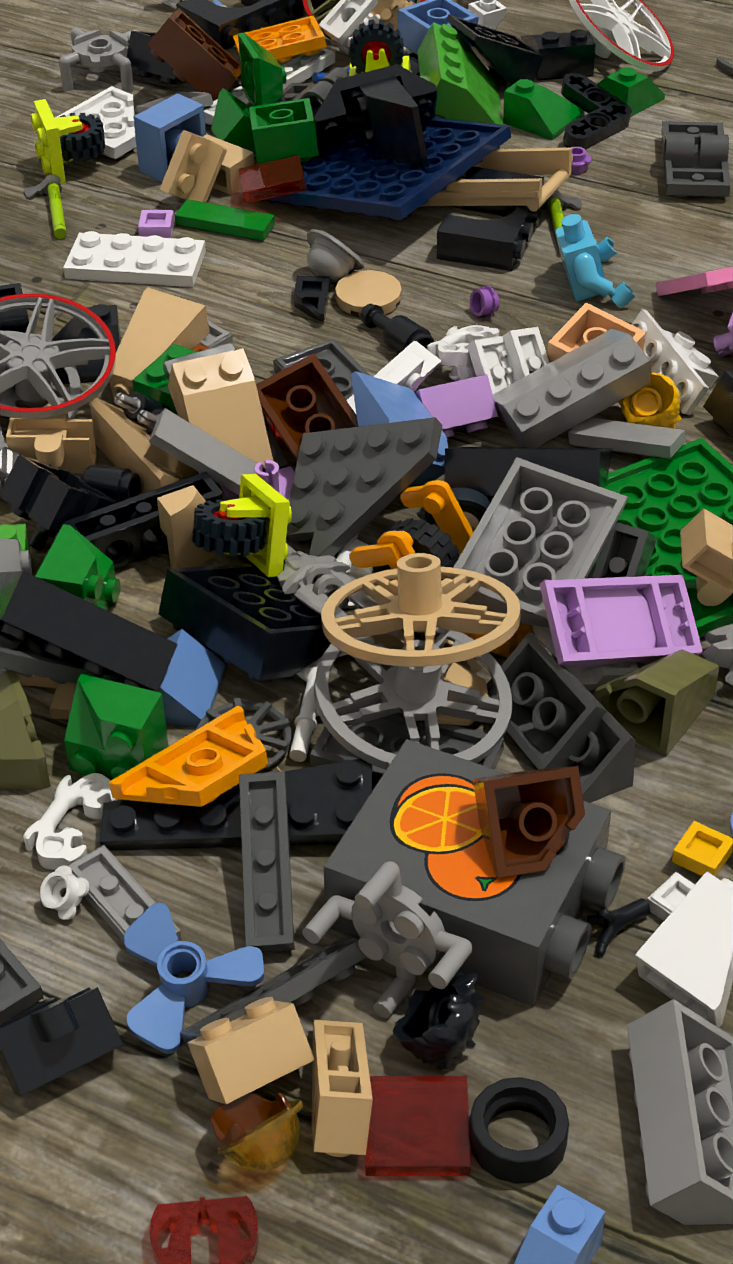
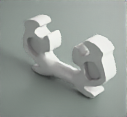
M472 325L461 329L453 326L440 341L428 344L427 350L441 360V365L472 366L467 345L473 340L498 337L499 329L481 325Z
M92 773L82 777L74 784H72L70 775L65 776L60 781L53 802L41 819L33 823L26 830L23 837L27 851L32 850L36 845L38 860L43 868L56 870L59 866H67L87 855L82 832L66 827L61 832L55 833V829L67 811L77 805H83L85 816L101 820L103 803L120 800L113 798L111 795L110 779L102 774Z

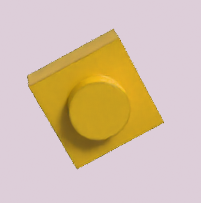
M693 821L673 849L671 862L698 875L703 876L706 872H709L716 877L733 852V838Z

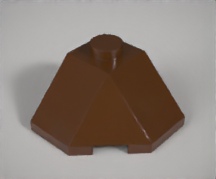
M578 766L520 771L473 779L479 824L496 878L545 871L557 855L555 852L570 831H574L585 816Z

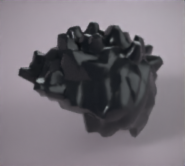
M458 970L444 989H438L435 986L429 990L416 989L412 995L407 997L408 1009L405 1011V1016L396 1021L393 1035L417 1059H422L424 1064L437 1065L438 1070L450 1068L452 1058H460L465 1049H473L476 1044L472 1038L480 1023L478 1017L484 1002V997L476 993L478 974L472 972L464 975L462 971Z

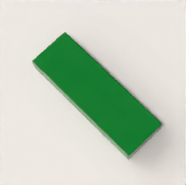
M187 199L175 214V225L264 241L275 225V215Z

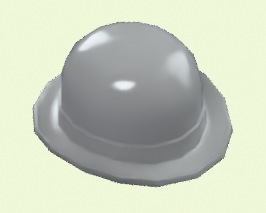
M317 229L307 232V242L311 247L307 255V263L315 276L330 277V282L336 283L348 275L351 270L364 268L362 259L332 235Z

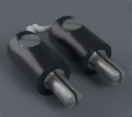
M120 392L116 394L117 397H114L115 404L123 407L126 417L145 425L150 435L159 414L165 408L171 411L168 405L139 392H133L129 395Z

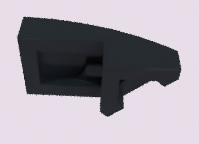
M297 276L294 307L319 321H324L330 293V277Z

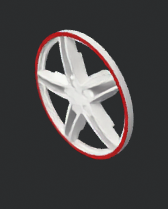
M569 0L574 12L591 33L596 44V55L608 58L613 52L626 62L648 71L664 70L672 62L674 48L670 36L657 16L642 0H626L627 2L621 7H618L614 0H590L593 4L579 3L578 0ZM630 5L636 8L631 15L626 11ZM639 12L652 26L656 34L634 21ZM639 46L649 53L651 51L662 57V60L657 63L642 60Z

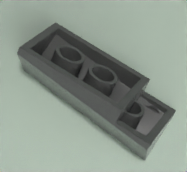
M528 632L501 666L509 682L512 694V713L506 730L538 770L578 766L583 801L591 803L633 786L636 740L565 666L558 665L557 657L535 634ZM491 678L486 684L488 696L498 699L497 689Z

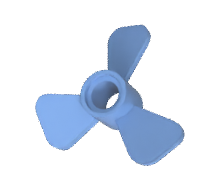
M164 903L151 905L128 927L124 935V944L127 952L157 967L161 983L157 989L128 1012V1028L136 1038L165 1054H172L180 1049L182 1044L180 1032L183 1031L185 1008L193 1007L206 998L210 989V982L255 986L261 983L265 977L262 951L257 947H243L206 961L205 954L198 945L189 941H178L170 910ZM182 971L193 972L185 978L174 977Z

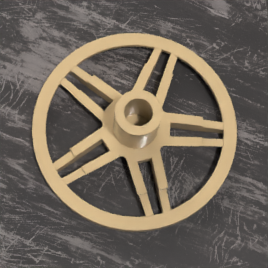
M415 553L401 557L397 561L396 569L366 575L340 587L324 603L321 620L323 632L329 642L353 657L384 665L423 667L469 660L500 647L517 631L520 625L521 613L518 597L504 583L478 572L441 567V561L438 557L426 553ZM480 587H484L495 592L504 600L507 613L487 611V606L463 602L471 597ZM361 590L380 604L354 610V615L335 618V612L339 604L347 597ZM437 627L456 632L486 634L464 644L432 649ZM404 628L407 650L378 647L361 642L355 638L385 634ZM414 632H426L424 650L414 649Z

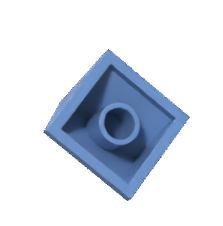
M181 629L168 638L178 645L161 685L156 692H160L163 695L166 723L197 727L206 716V711L213 708L226 668L224 662Z

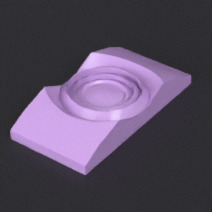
M683 575L544 580L539 584L558 665L576 668H595L626 662L647 665L681 649L697 656L703 653Z

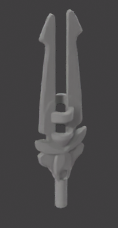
M288 544V555L284 561V570L278 575V580L284 594L295 593L294 596L320 615L324 603L336 590L356 580L349 572H346L350 569V566L343 562H337L335 557L330 555L313 556L301 551L296 552ZM361 590L347 597L339 604L335 612V618L349 616L342 610L349 601L359 609L377 606L378 604L366 592ZM399 630L389 632V634L391 636L398 635ZM373 636L355 638L370 645L375 644Z

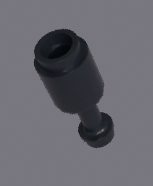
M367 304L360 313V319L367 327L375 328L377 326L383 330L384 342L398 353L402 352L413 341H417L426 349L428 344L434 342L429 330L403 315H397L390 319L384 315V311L379 305Z
M92 464L85 469L83 474L74 473L89 483L90 487L100 490L116 502L140 495V477L138 474L132 473L128 468Z

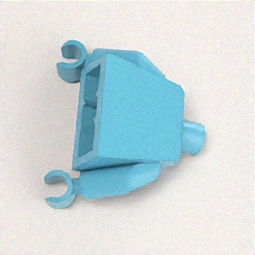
M578 214L565 216L562 219V227L557 228L555 233L563 267L575 301L578 302L601 295L603 297L610 296L619 307L626 306L635 297L632 293L633 290L625 282H622L614 289L612 287L613 283L605 279L601 262H607L617 254V251L612 248L614 242L610 238L605 237L597 244L588 221L582 220Z

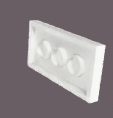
M94 231L79 232L63 267L65 279L193 287L206 252L205 240H194L189 237L174 239L162 238L157 235L143 237L130 236L125 233L112 235L99 234Z

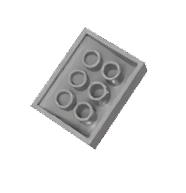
M516 457L453 568L478 572L504 583L519 599L520 624L549 627L539 584L544 580L586 579L628 501V496ZM480 587L471 597L463 602L487 606V611L507 613L504 600L495 592L484 587Z

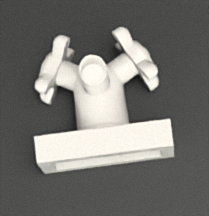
M340 0L321 21L319 27L324 34L331 38L330 43L337 46L340 51L348 55L350 48L348 38L353 36L355 29L359 30V25L363 22L367 26L369 20L374 19V24L379 21L380 15H372L370 13L378 4V0Z

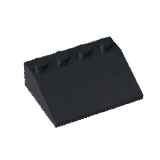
M445 448V482L449 484L450 488H469L482 493L484 496L494 497L517 457L605 488L612 459V448Z
M254 564L167 569L158 615L171 622L174 629L178 631L183 629L197 639L205 648L212 649L220 654L224 662L236 665L246 671L248 677L254 681L270 683L276 678L291 677L320 659L331 644L323 632L321 615L294 596L295 593L284 594L278 576L267 577Z
M24 571L0 572V624L3 625L0 630L1 633L21 642H25L27 636L42 643L40 647L42 652L61 660L65 659L66 654L81 660L80 669L103 678L104 673L107 672L118 677V683L158 691L177 648V643Z

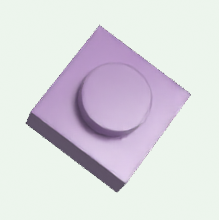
M142 210L138 225L139 236L157 235L162 238H171L174 226V211Z

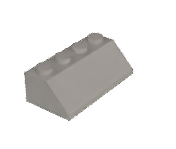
M610 329L493 394L497 414L520 447H539L651 384L650 360L630 334Z
M672 999L627 1024L630 1046L628 1055L632 1063L635 1085L634 1101L638 1109L641 1132L639 1142L644 1155L647 1179L645 1185L646 1194L651 1207L684 1225L733 1224V1037L675 999Z

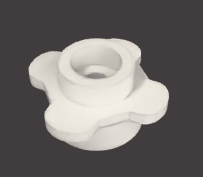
M65 865L59 866L55 872L50 873L42 882L40 888L41 902L44 907L57 910L60 919L70 920L76 914V906L80 904L83 896L87 895L89 883L85 878L74 876L70 867Z

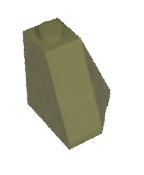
M681 649L599 686L594 691V697L636 740V743L667 756L715 696L720 666Z
M7 670L0 674V789H45L51 787L45 754L40 740L37 739L26 694L14 670Z

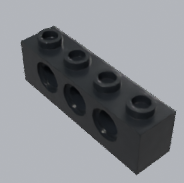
M203 472L64 521L63 523L64 525H71L110 558L114 563V569L168 550L167 536L160 528L158 497L193 485L205 501L216 503V500L224 501L223 492L207 472Z

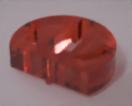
M248 1196L205 1200V1197H201L200 1201L158 1204L155 1208L150 1222V1241L156 1264H193L192 1235L200 1234V1227L203 1224L210 1226L211 1233L218 1232L219 1263L213 1264H252L259 1246V1229L256 1210ZM235 1225H239L250 1240L241 1241L238 1228ZM170 1235L168 1248H162V1245Z

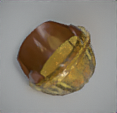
M248 1093L228 1104L220 1105L209 1119L212 1132L218 1144L216 1151L219 1155H225L238 1168L248 1172L266 1173L278 1168L290 1159L297 1147L300 1127L296 1113L304 1106L302 1101L288 1102L283 1094L278 1093L276 1101L272 1102L255 1093Z

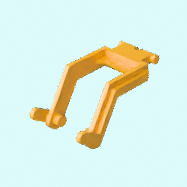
M433 480L422 486L406 488L400 496L401 502L408 508L424 507L428 513L432 514L439 529L451 537L450 540L459 549L458 553L460 556L472 536L473 530L449 484L445 481ZM388 531L381 535L376 545L354 548L349 555V559L358 568L389 565L391 569H396L397 561L401 557L415 554L412 547L413 539L405 531ZM520 624L517 631L507 642L490 652L508 658L528 632L534 634L532 625ZM464 633L465 635L469 636V637L472 638L473 640L478 639V638H480V637L486 635V634Z

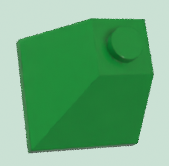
M238 33L241 87L252 107L277 102L283 96V84H286L287 81L284 66H280L270 52L245 33Z
M629 67L621 68L597 83V85L629 105L632 109L631 117L665 99V94L649 77Z
M520 79L504 91V123L550 140H554L562 134L569 123L585 116L583 109L548 88L534 84L533 81L528 79Z
M222 88L217 100L211 127L212 132L218 139L252 151L256 155L249 106Z

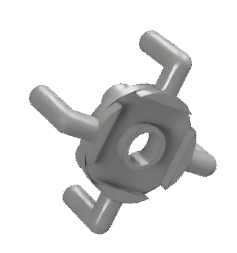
M73 28L71 30L72 53L59 59L62 89L64 91L74 89L71 66L79 63L88 66L91 72L96 73L105 71L107 66H119L122 91L127 93L133 92L131 61L127 58L131 31L122 34L109 30L110 35H101L100 30L84 32L79 28Z
M387 861L381 865L355 896V901L339 895L332 896L302 931L307 941L316 944L339 917L352 920L360 936L358 946L362 953L372 960L379 961L383 959L395 966V979L373 1005L374 1011L382 1018H389L416 983V975H422L435 961L440 952H444L445 955L428 976L430 983L438 989H444L472 952V944L469 940L445 932L442 921L435 911L429 917L419 906L423 899L414 891L402 885L399 866L392 861Z

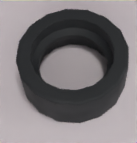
M523 1077L506 1078L487 1086L475 1099L470 1114L469 1126L471 1151L481 1168L497 1179L515 1184L536 1182L552 1174L563 1161L568 1141L569 1119L565 1104L554 1090L539 1081ZM522 1110L533 1113L544 1120L549 1127L550 1133L548 1140L544 1144L534 1149L518 1151L503 1147L493 1140L488 1131L489 1122L493 1117L505 1111Z

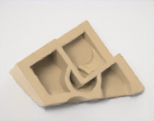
M193 485L157 498L160 528L167 536L170 567L172 569L198 567L217 555L214 550L206 552L203 550L204 547L198 548L192 541L195 508H197V505H204V502H206Z

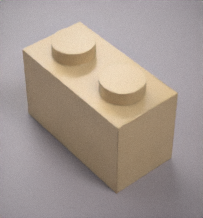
M273 997L259 999L244 1008L246 1011L245 1015L231 1022L229 1018L213 1021L200 1029L202 1036L187 1042L210 1100L228 1104L315 1060L293 1003L274 1001Z

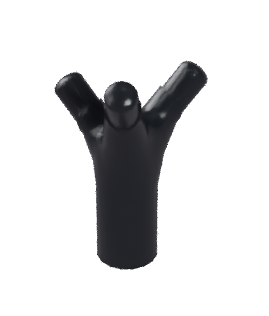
M640 898L611 911L602 908L598 911V915L588 916L587 921L589 924L606 925L596 949L598 955L603 956L609 942L622 928L650 915V906L645 899Z

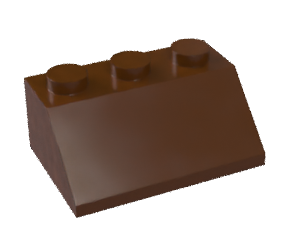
M179 8L167 19L147 44L151 48V54L162 63L166 61L174 68L173 73L179 80L184 83L188 81L196 88L195 92L211 94L213 101L218 99L222 88L228 90L241 74L240 63Z
M315 353L256 384L263 411L296 461L298 460L303 433L358 427L357 415Z

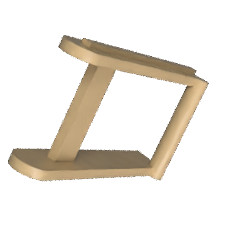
M572 147L497 149L484 157L481 163L474 165V167L527 175L554 174L543 186L542 178L465 179L470 170L468 169L462 177L456 178L447 185L445 190L438 192L426 204L421 206L527 205L531 211H537L571 175Z

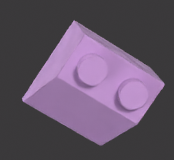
M488 374L423 388L415 392L431 416L436 417L443 425L442 431L447 438L455 436L453 430L466 428L467 433L485 430L488 428L487 423L498 417Z

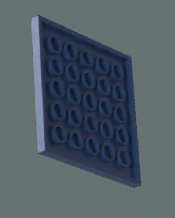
M431 118L429 121L421 124L429 167L421 168L377 155L372 146H367L365 143L362 128L367 125H357L354 122L347 121L346 140L332 147L319 146V156H315L308 161L297 162L290 160L252 186L254 197L268 200L270 203L286 202L292 203L293 206L307 205L314 206L319 210L335 209L340 210L342 213L356 212L363 213L368 217L384 216L390 217L395 221L403 220L409 217L410 213L419 206L426 204L435 194L445 190L447 185L456 178L462 177L472 166L481 163L483 158L492 151L499 149L500 145L511 138L510 125Z

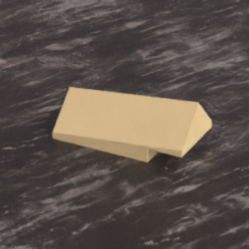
M96 397L89 402L96 445L116 467L128 468L132 473L139 475L141 481L140 494L198 475L197 470L149 442L151 435L148 433L146 426L126 417L122 409Z

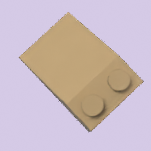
M243 348L171 364L168 388L179 417L256 463L261 461L263 468H265L264 460L273 461L256 382Z

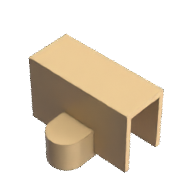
M68 413L39 419L10 417L6 442L7 447L16 453L38 460L47 466L51 464L79 474H83L88 466L96 464L97 449L92 419H69Z
M703 509L680 531L683 568L697 575L696 587L699 602L706 606H716L733 593V525Z

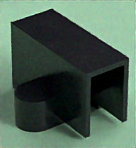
M88 987L58 1001L57 998H49L21 1012V1015L0 1024V1063L14 1094L21 1096L123 1045L98 987L92 990Z

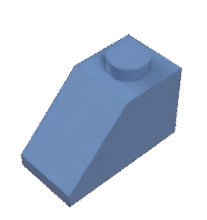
M557 1185L530 1225L514 1264H589L601 1246L606 1211Z

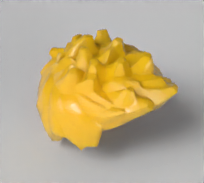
M652 372L650 374L651 384L619 401L621 412L628 423L675 429L676 422L682 420L679 415L681 393L672 379L661 373Z

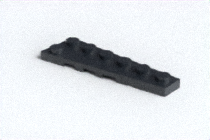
M360 758L285 771L289 845L338 844L373 791V765ZM240 783L218 796L213 802L207 803L202 807L131 800L103 803L100 844L101 846L104 845L109 851L242 847Z

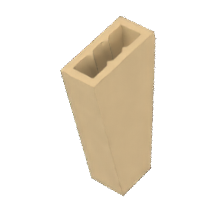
M149 287L145 289L116 352L115 369L109 381L113 399L120 392L125 395L133 393L132 380L173 344L184 346L188 349H192L197 344H200L210 333L205 305Z

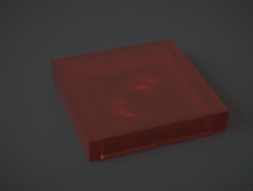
M299 155L239 168L244 203L306 189Z
M370 1076L373 1101L365 1155L366 1176H470L471 1159L467 1076Z

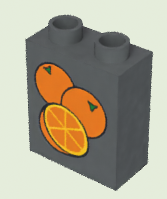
M406 739L323 866L325 903L335 895L355 901V896L383 863L387 861L395 862L400 869L402 885L411 889L423 899L419 906L429 917L435 911L442 921L445 932L465 938L471 942L472 952L459 970L464 975L476 972L478 974L476 984L480 987L534 1007L551 973L568 979H572L577 973L585 955L591 933V924L579 920L587 904L590 903L600 908L608 909L619 888L626 857L607 850L611 810L583 801L585 816L575 830L570 831L555 852L557 855L545 871L496 878L479 824L473 779L506 773ZM339 917L331 926V929L360 939L352 920ZM440 952L429 967L435 968L445 953Z

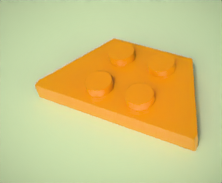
M237 705L109 782L111 795L113 798L120 800L202 807L207 803L213 802L218 796L239 784V775L255 774L268 766L266 749L261 740L257 739L256 732L251 723L247 724L242 707Z

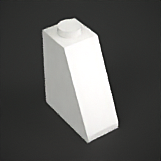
M706 872L638 950L635 958L638 975L669 998L675 999L718 1028L723 1024L733 983V882L726 878L719 880L709 872Z

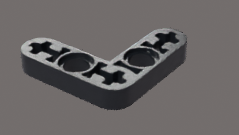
M569 73L564 76L561 94L588 113L566 126L563 144L567 148L582 147L586 150L629 126L632 109L629 105L582 74Z

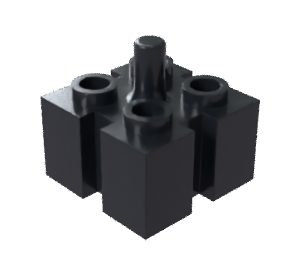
M18 455L0 491V497L12 505L10 508L12 513L26 520L33 519L36 521L35 531L29 541V545L38 550L44 548L49 536L56 537L64 521L118 503L100 490L90 487L89 483L71 471L51 464L47 466L38 460L23 455Z

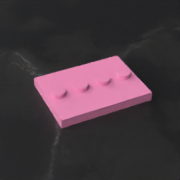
M733 267L656 283L657 294L662 296L697 288L701 289V294L733 288Z

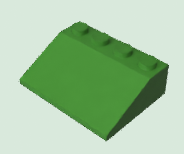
M432 22L417 51L420 77L435 84L437 88L435 114L452 120L504 125L496 79L452 26L442 24L441 26Z

